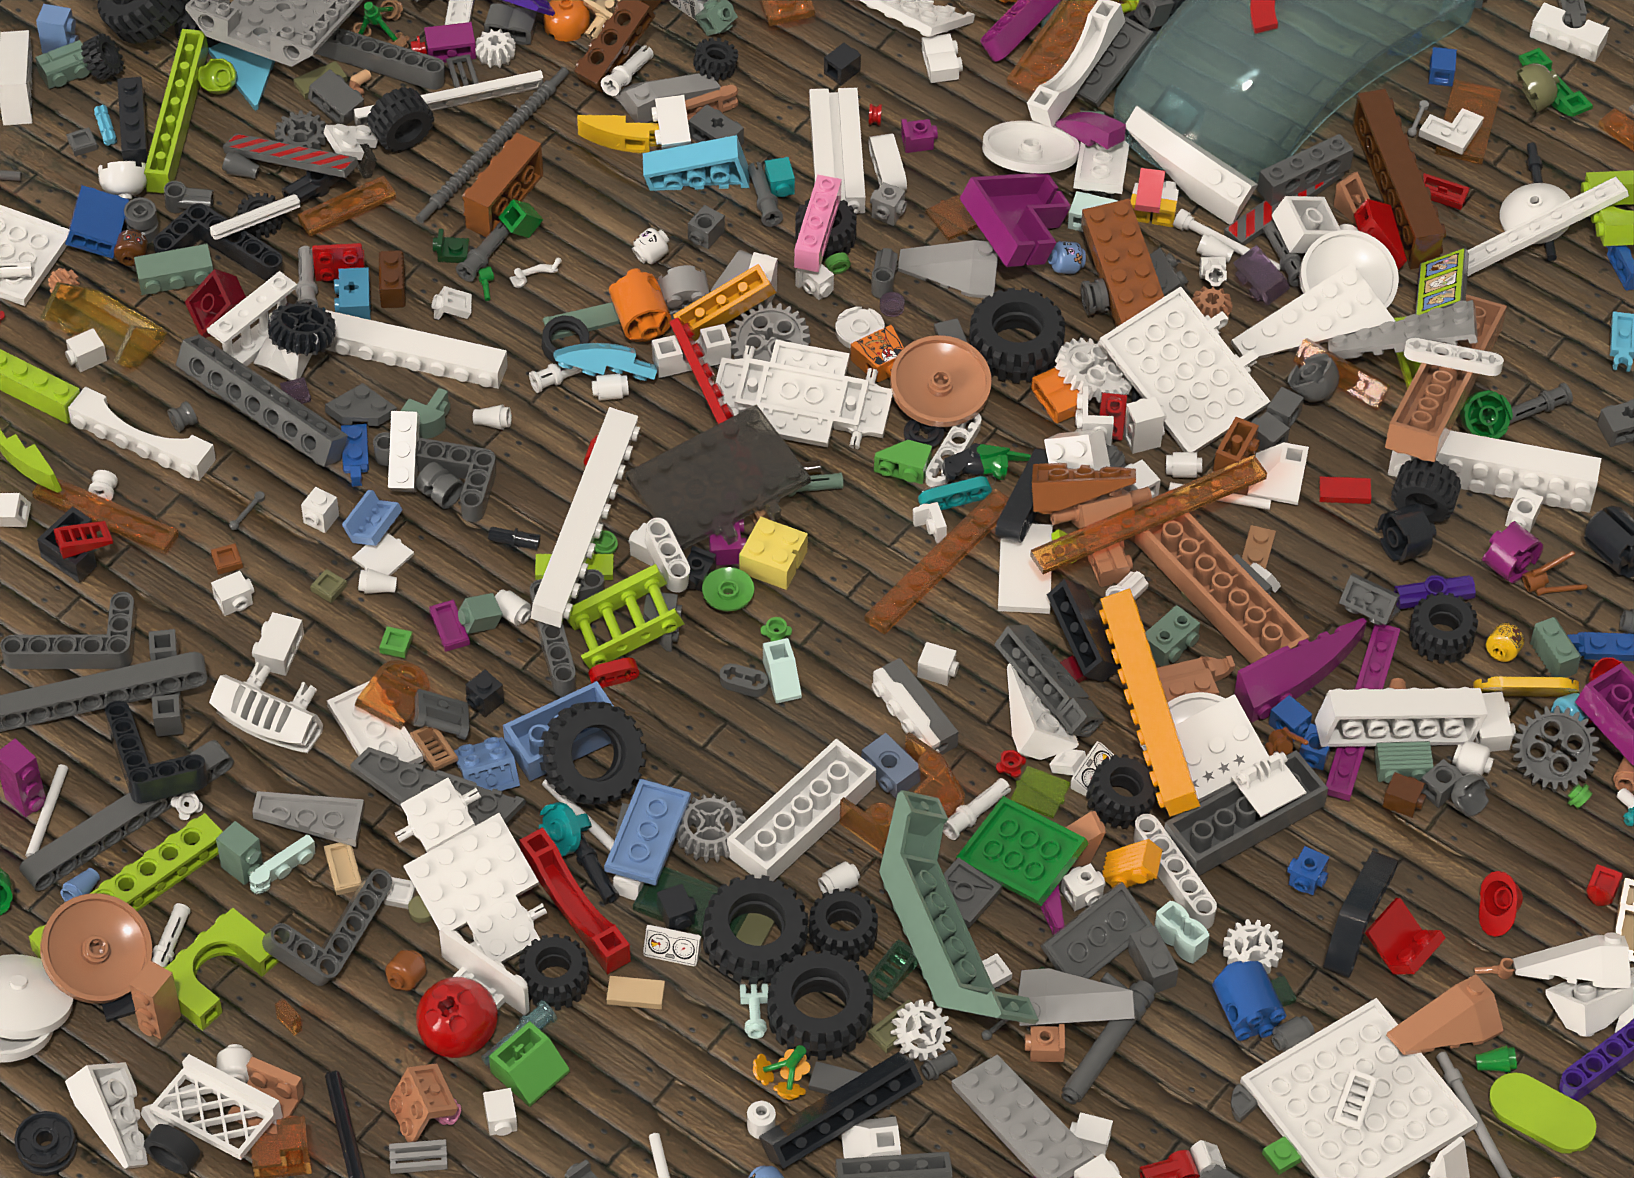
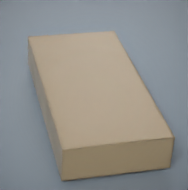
M340 842L324 846L336 896L356 891L362 881L352 846Z
M610 976L606 999L607 1004L662 1009L665 981Z

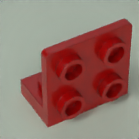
M361 243L312 246L316 281L339 279V269L365 268V253L362 250Z
M1395 898L1365 932L1392 974H1415L1446 939L1441 930H1422L1401 898Z

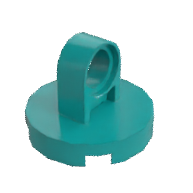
M562 802L546 805L540 812V816L543 815V824H539V829L544 828L556 844L561 856L574 853L579 847L581 831L583 832L592 827L587 813L575 815L574 811Z

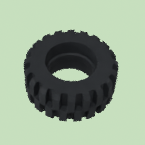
M98 0L97 7L101 19L121 40L137 44L146 43L147 40H154L158 35L167 32L171 25H175L178 17L183 15L185 5L189 0Z
M1007 288V291L1004 292L1002 290L994 292L992 297L988 295L982 300V303L976 306L970 321L969 344L982 354L989 366L991 377L997 376L998 380L1004 382L1011 380L1013 381L1012 383H1020V381L1026 380L1027 383L1032 382V377L1056 367L1055 359L1061 346H1064L1065 320L1058 306H1054V302L1048 297L1043 298V294L1037 291L1034 293L1029 292V289L1026 288L1021 290ZM1019 328L1033 333L1036 338L1027 342H1011L1000 337L998 333L1006 329Z
M606 702L576 703L571 705L570 708H564L559 711V716L552 718L547 724L550 727L548 731H543L541 739L544 740V745L539 747V755H543L544 761L540 762L541 770H546L548 774L545 777L548 784L554 785L556 787L554 791L559 795H565L568 800L582 804H606L608 801L620 799L623 793H629L633 789L632 783L638 782L642 776L639 773L640 767H645L646 759L642 758V751H647L646 743H641L640 737L644 736L641 728L635 727L636 720L631 715L627 716L624 709L619 706L614 707L611 703ZM591 727L603 730L609 736L614 749V757L609 770L598 778L582 776L575 768L571 755L572 745L576 736L582 730Z
M754 874L745 875L744 880H740L739 877L731 879L729 886L723 884L718 888L717 894L711 896L708 907L705 910L702 927L704 951L709 954V961L713 966L720 965L719 972L725 976L728 974L733 975V980L737 982L745 979L749 980L748 984L757 985V980H763L764 984L770 983L774 973L779 972V967L784 962L788 961L791 963L793 956L798 954L802 956L809 929L808 913L804 912L805 905L802 899L796 900L797 893L791 887L788 889L784 888L785 883L778 879L776 882L770 881V876L762 875L761 878H754ZM757 913L771 918L778 926L781 935L777 940L767 945H749L739 940L733 934L729 925L738 916Z
M815 950L807 951L805 956L800 954L793 956L791 963L788 961L784 962L779 967V972L774 973L771 978V985L768 987L767 1014L771 1032L776 1034V1040L781 1045L787 1044V1050H795L798 1045L804 1046L807 1059H810L811 1056H816L818 1060H826V1056L831 1055L833 1058L842 1056L843 1051L849 1053L854 1050L856 1042L858 1044L862 1043L866 1038V1032L870 1030L872 1024L873 988L872 984L868 982V975L864 970L859 971V964L854 960L848 962L845 955L840 953L837 956L831 955V951L823 950V953H815ZM827 992L840 998L846 1006L841 1012L832 1017L813 1018L802 1013L795 1006V1003L806 994Z

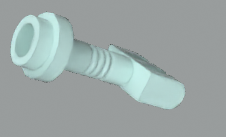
M740 984V1003L749 1004L750 1020L745 1022V1032L750 1038H761L767 1030V1024L761 1019L760 1004L768 1002V984H762L760 993H757L756 984H751V993H746V985Z

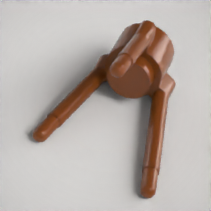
M1574 551L1522 574V582L1525 589L1529 593L1535 591L1537 596L1545 593L1587 589L1588 585L1577 584L1545 587V584L1549 583L1545 571L1574 556Z
M1284 727L1283 729L1274 730L1269 735L1265 748L1268 750L1269 756L1273 755L1274 751L1278 753L1284 752L1287 755L1294 752L1292 750L1293 740L1304 745H1308L1309 742L1289 731L1287 727Z

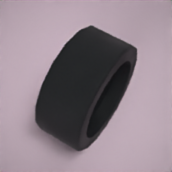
M562 315L554 317L546 324L543 329L541 347L544 355L550 361L558 364V361H555L553 356L555 350L558 349L551 343V336L556 331L570 330L579 336L580 344L589 343L587 326L580 319Z
M166 1124L156 1125L144 1141V1148L152 1159L166 1169L178 1174L189 1173L201 1153L195 1142L185 1133Z

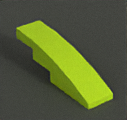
M0 429V452L6 460L37 484L57 493L62 491L53 470L36 445L33 444L25 449L16 434L6 438Z

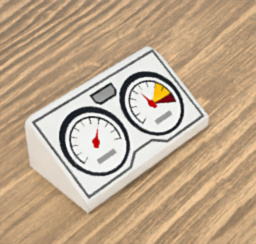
M1098 741L1095 743L1072 777L1071 789L1086 796L1088 785L1098 764H1101L1105 758L1110 760L1111 756L1114 755L1102 743Z
M647 925L643 950L644 956L694 967L697 965L701 952V936Z

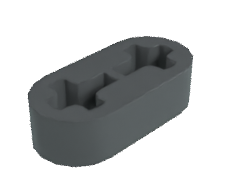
M731 663L724 665L720 669V684L727 690L752 697L763 696L768 691V677L760 670ZM731 674L736 675V677H733L732 680L727 679V677H730ZM756 681H759V682H760V683L757 684V686H753V685H752V684H755Z

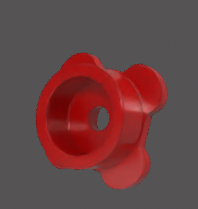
M417 36V41L411 42V49L427 54L426 43L420 42V36Z
M1015 750L1003 751L1001 753V761L996 764V770L999 773L1011 774L1012 777H1019L1022 765L1026 764V758Z

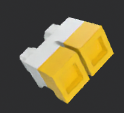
M1164 182L1159 213H1153L1152 224L1174 227L1173 222L1175 220L1179 191L1176 189L1175 182ZM1135 183L1130 201L1137 221L1150 223L1151 212L1135 210L1139 184Z

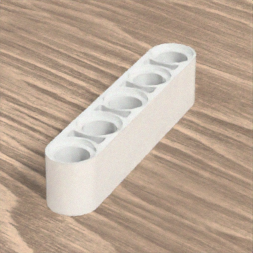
M1151 814L1140 815L1135 821L1134 842L1150 839L1164 851L1161 856L1158 877L1176 903L1180 904L1187 911L1189 917L1197 920L1206 929H1209L1215 920L1217 908L1215 899L1159 820Z

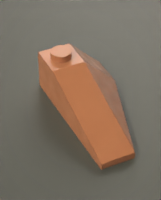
M1475 974L1456 984L1388 1031L1386 1036L1403 1055L1434 1051L1437 1047L1450 1046V1048H1458L1460 1044L1471 1042L1473 1045L1483 1044L1502 1034L1504 1030L1494 993Z

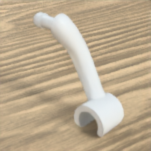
M556 258L553 265L539 264L525 270L516 268L514 270L516 276L510 277V280L514 287L520 288L527 282L525 276L539 272H558L557 267L562 260L561 258Z

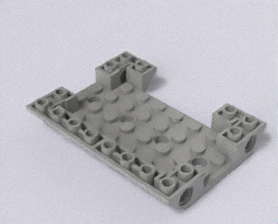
M190 0L185 5V10L206 37L292 67L314 55L363 0H233L231 3L230 0Z

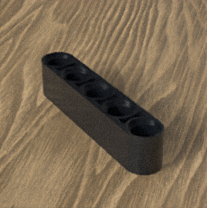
M1037 447L1033 451L997 521L995 536L997 538L1022 543L1038 513L1034 512L1033 464L1049 463L1046 449Z

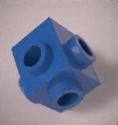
M1304 846L1298 859L1293 858L1287 870V873L1290 874L1289 885L1300 892L1314 895L1318 886L1323 888L1328 878L1329 856Z

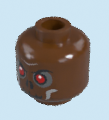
M137 230L122 231L114 247L115 258L124 265L135 266L134 257L146 255L148 240Z

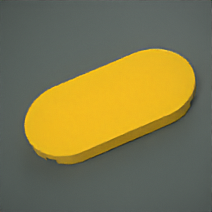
M1490 677L1487 679L1488 683H1482V679H1477L1473 682V688H1481L1482 693L1502 691L1503 696L1559 697L1579 693V682L1573 680L1572 683L1571 679L1563 677Z

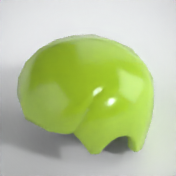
M224 58L210 59L205 66L199 68L197 79L202 88L212 94L220 95L228 92L235 85L237 71L233 64Z

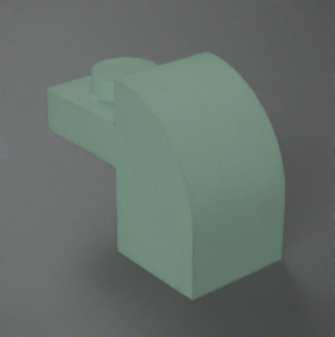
M438 388L427 405L408 399L401 411L418 412L420 415L419 438H433L446 429L445 416L448 414L451 405L448 399V391Z

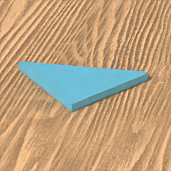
M223 42L208 48L209 54L213 59L224 58L233 64L237 71L236 88L255 111L258 110L275 61Z

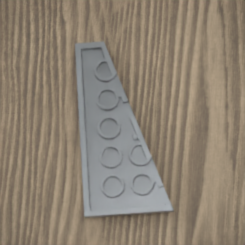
M1473 300L1467 302L1458 301L1453 306L1446 308H1434L1428 313L1409 315L1403 320L1396 322L1388 321L1371 329L1363 328L1347 336L1338 335L1328 341V353L1333 360L1360 357L1364 352L1368 351L1373 352L1374 355L1383 354L1385 349L1393 348L1395 352H1404L1405 343L1410 338L1444 342L1451 345H1457L1458 340L1468 339L1469 344L1478 343L1476 308Z

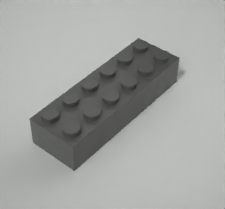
M1297 750L1286 756L1288 761L1285 762V765L1306 791V794L1260 817L1238 786L1234 784L1201 802L1200 807L1185 811L1165 822L1164 829L1198 876L1325 806L1328 787Z

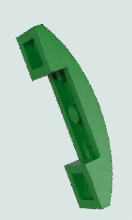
M1540 48L1519 55L1522 67L1531 63H1539L1544 65L1549 71L1552 70V61ZM1558 76L1560 80L1556 84L1558 94L1553 104H1551L1555 109L1571 117L1593 109V104L1580 91L1574 93Z

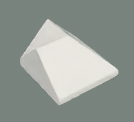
M268 334L253 364L297 384L312 353L308 354V356L304 354L297 356L296 353L292 352L287 354L285 349L278 350V346L272 344Z

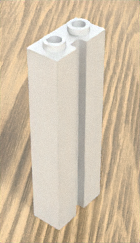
M838 88V92L829 93V89H809L814 185L817 175L842 179L840 201H847L848 206L854 208V213H865V185L857 88Z

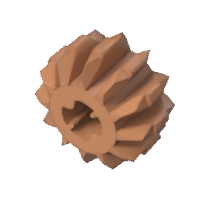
M1203 286L1201 291H1195L1192 301L1204 317L1209 315L1210 318H1213L1223 311L1229 319L1233 305L1230 294H1224L1223 288L1216 290L1214 286L1211 289Z

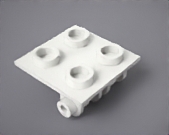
M1275 752L1273 755L1231 776L1260 817L1306 794L1305 789L1285 765L1288 759L1284 752Z

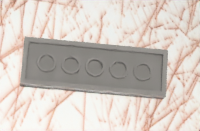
M998 1054L951 1081L952 1088L1036 1178H1070L1074 1176L1076 1169L1094 1159V1155Z

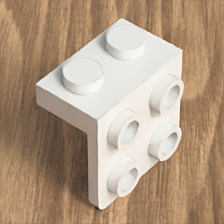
M1083 386L1082 394H1077L1075 425H1077L1078 429L1076 431L1103 428L1106 444L1111 446L1114 416L1088 415V386Z

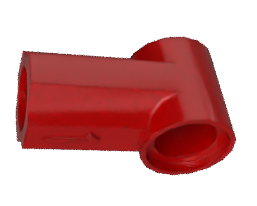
M1179 1150L1172 1153L1167 1160L1139 1167L1140 1178L1200 1177L1189 1150Z

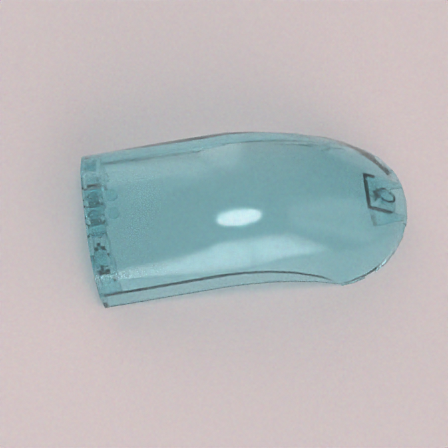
M1185 0L1152 38L1119 84L1113 103L1114 118L1126 124L1135 107L1139 106L1250 180L1258 183L1261 170L1291 157L1331 114L1365 86L1470 21L1476 0H1276L1275 13L1278 28L1254 34L1251 24V0ZM1126 129L1125 141L1146 161L1164 171Z

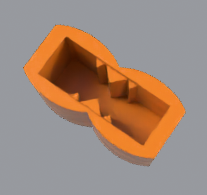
M1053 368L1032 377L1031 389L1055 423H1060L1076 415L1077 394H1079L1080 390H1071L1072 384L1063 383L1065 377L1058 376L1060 370Z

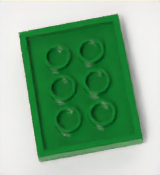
M1003 796L957 855L956 859L960 858L1003 887L1042 906L1089 843L1085 837Z

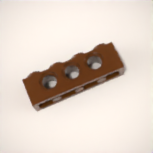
M620 0L611 18L605 21L598 37L592 40L589 50L576 64L574 72L580 81L602 93L604 92L601 87V80L605 76L611 75L612 70L616 66H620L625 62L655 18V14L650 6L639 0ZM630 20L629 24L622 26L624 22ZM617 40L615 44L609 45L611 41ZM604 59L602 63L596 64L598 60Z

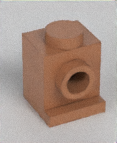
M1059 1024V1027L1031 1026L1030 1034H1025V1051H1030V1062H1064L1065 1024Z

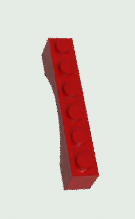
M542 827L520 839V850L537 880L606 974L631 962L630 944L616 925L608 921L583 893L564 862L556 844Z

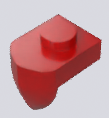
M1597 864L1586 889L1588 898L1596 906L1611 904L1623 879V873Z

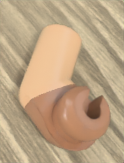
M364 69L350 78L349 86L353 90L359 91L362 97H364V90L360 87L371 79V73Z

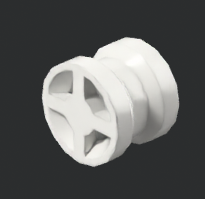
M106 470L95 471L92 476L93 483L89 486L88 494L98 501L106 502L112 500L114 495L113 488L116 487L118 478L115 474Z

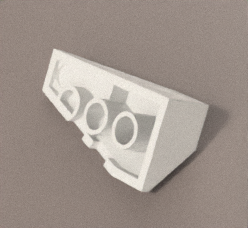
M1634 967L1630 968V988L1594 987L1593 981L1580 984L1567 983L1565 981L1546 989V996L1567 1029L1577 1032L1580 1036H1592L1595 1032L1608 1027L1634 1004Z
M126 1062L86 1065L65 1081L75 1107L125 1169L145 1167L148 1161L144 1148V1136L139 1131L137 1120L141 1118L140 1110L135 1109L134 1104L137 1090Z

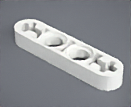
M1420 338L1408 339L1404 348V356L1409 360L1488 376L1499 375L1502 372L1504 362L1502 356L1493 352Z
M977 414L974 418L963 424L951 428L926 469L925 482L929 487L942 486L948 483L950 479L944 476L943 470H941V476L933 478V476L935 477L938 474L939 468L942 469L943 460L941 457L957 454L971 446L981 429L982 419L980 414ZM970 421H974V422H971V423L969 424V426H968V431H967V430L965 429L966 423H969ZM962 437L966 441L962 444H956L952 439Z

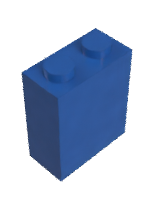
M82 185L76 200L65 245L113 259L114 247L122 231L125 219L124 208L129 199Z

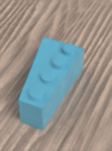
M737 135L643 153V176L650 191L681 190L683 186H690L697 190L704 189V186L719 185V189H729V185H741V188H750L748 163Z

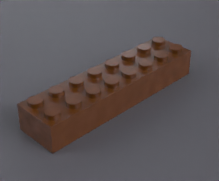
M1386 89L1358 93L1352 126L1382 201L1392 207L1408 266L1410 269L1420 268V263L1440 257V254L1443 253L1442 242L1443 238H1446L1445 226L1440 224L1437 206L1432 204L1429 187H1425L1423 172L1421 169H1418L1416 155L1409 148L1408 135L1402 131L1401 118L1399 115L1396 116L1393 99L1389 98Z

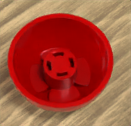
M449 977L433 984L421 997L416 1011L417 1030L424 1044L434 1053L448 1058L465 1057L480 1050L492 1037L498 1018L496 1002L491 993L479 982L466 977Z

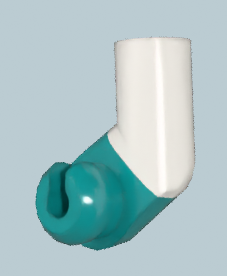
M1623 788L1618 792L1617 798L1628 807V812L1623 816L1625 824L1634 826V795L1626 788Z

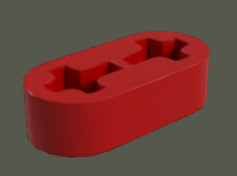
M627 657L595 665L589 670L588 675L591 684L597 681L601 688L632 681L639 676L640 671L636 660Z

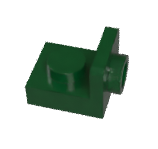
M439 228L438 237L433 238V252H437L438 262L460 263L466 260L470 246L469 238L445 237L444 229Z

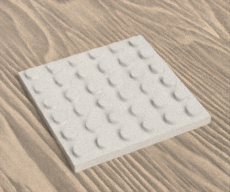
M1377 998L1241 1077L1240 1083L1257 1100L1258 1106L1282 1137L1285 1136L1301 1156V1161L1314 1178H1393L1477 1127L1478 1122L1423 1054L1403 1055L1386 1036L1387 1032L1398 1024ZM1351 1068L1378 1078L1360 1131L1333 1122ZM1353 1082V1087L1368 1091V1087ZM1352 1092L1348 1095L1362 1101L1365 1100V1097ZM1346 1101L1345 1106L1361 1111V1106ZM1344 1111L1341 1116L1354 1121L1358 1119V1116Z

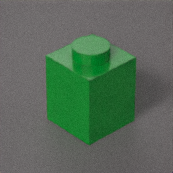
M515 199L509 203L498 217L511 233L527 238L533 234L543 221V218L530 204Z

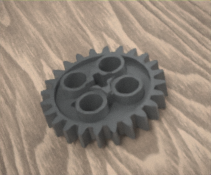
M1546 706L1543 715L1537 710L1534 711V720L1528 716L1525 717L1527 726L1519 724L1518 730L1522 734H1514V740L1519 743L1512 745V750L1519 753L1513 755V760L1521 761L1517 765V770H1526L1523 776L1524 779L1533 777L1532 786H1535L1540 781L1542 782V790H1545L1548 785H1552L1553 792H1556L1557 786L1561 785L1563 790L1567 791L1568 783L1575 787L1578 784V778L1584 782L1587 781L1585 772L1593 774L1594 768L1590 764L1598 763V758L1593 755L1600 752V748L1593 745L1598 743L1599 737H1591L1595 732V728H1586L1588 719H1584L1581 722L1578 720L1580 712L1570 716L1569 707L1566 708L1564 713H1560L1559 706H1556L1554 713H1551ZM1548 726H1553L1557 728L1559 733L1555 736H1549L1545 733L1544 729ZM1539 736L1543 741L1536 740L1535 737ZM1571 740H1577L1581 743L1582 747L1578 750H1572L1568 747L1567 743ZM1559 745L1561 747L1560 751L1557 750L1553 753L1551 751L1552 747ZM1533 748H1540L1544 751L1545 755L1536 758L1531 755L1530 751ZM1569 757L1576 758L1577 761L1573 762ZM1563 762L1567 765L1568 769L1559 772L1554 769L1553 764Z

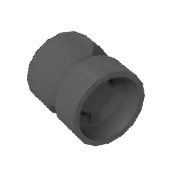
M135 198L129 201L124 208L127 230L134 229L141 232L148 240V243L154 241V238L160 232L155 204L147 198Z
M432 462L424 467L418 475L416 488L426 496L431 497L443 509H448L460 499L464 483L455 475L448 474L449 471L439 463Z

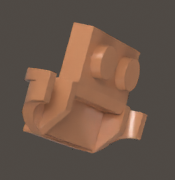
M1231 655L1226 656L1224 659L1201 656L1197 659L1158 667L1157 670L1167 702L1181 695L1196 692L1211 693L1219 696L1215 682L1227 677L1234 670L1235 663Z

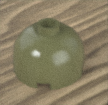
M1531 63L1515 71L1518 82L1524 81L1522 83V90L1537 113L1553 104L1558 94L1556 84L1560 82L1554 70L1549 71L1544 65Z

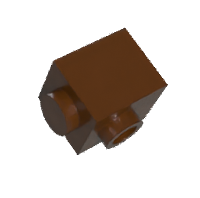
M1394 772L1385 792L1382 807L1413 818L1416 809L1422 810L1427 797V795L1423 794L1425 783L1418 781L1414 777H1407Z

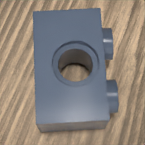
M887 733L862 749L861 758L876 768V780L881 788L887 793L890 792L895 798H897V794L901 790L908 791L920 782L921 766Z

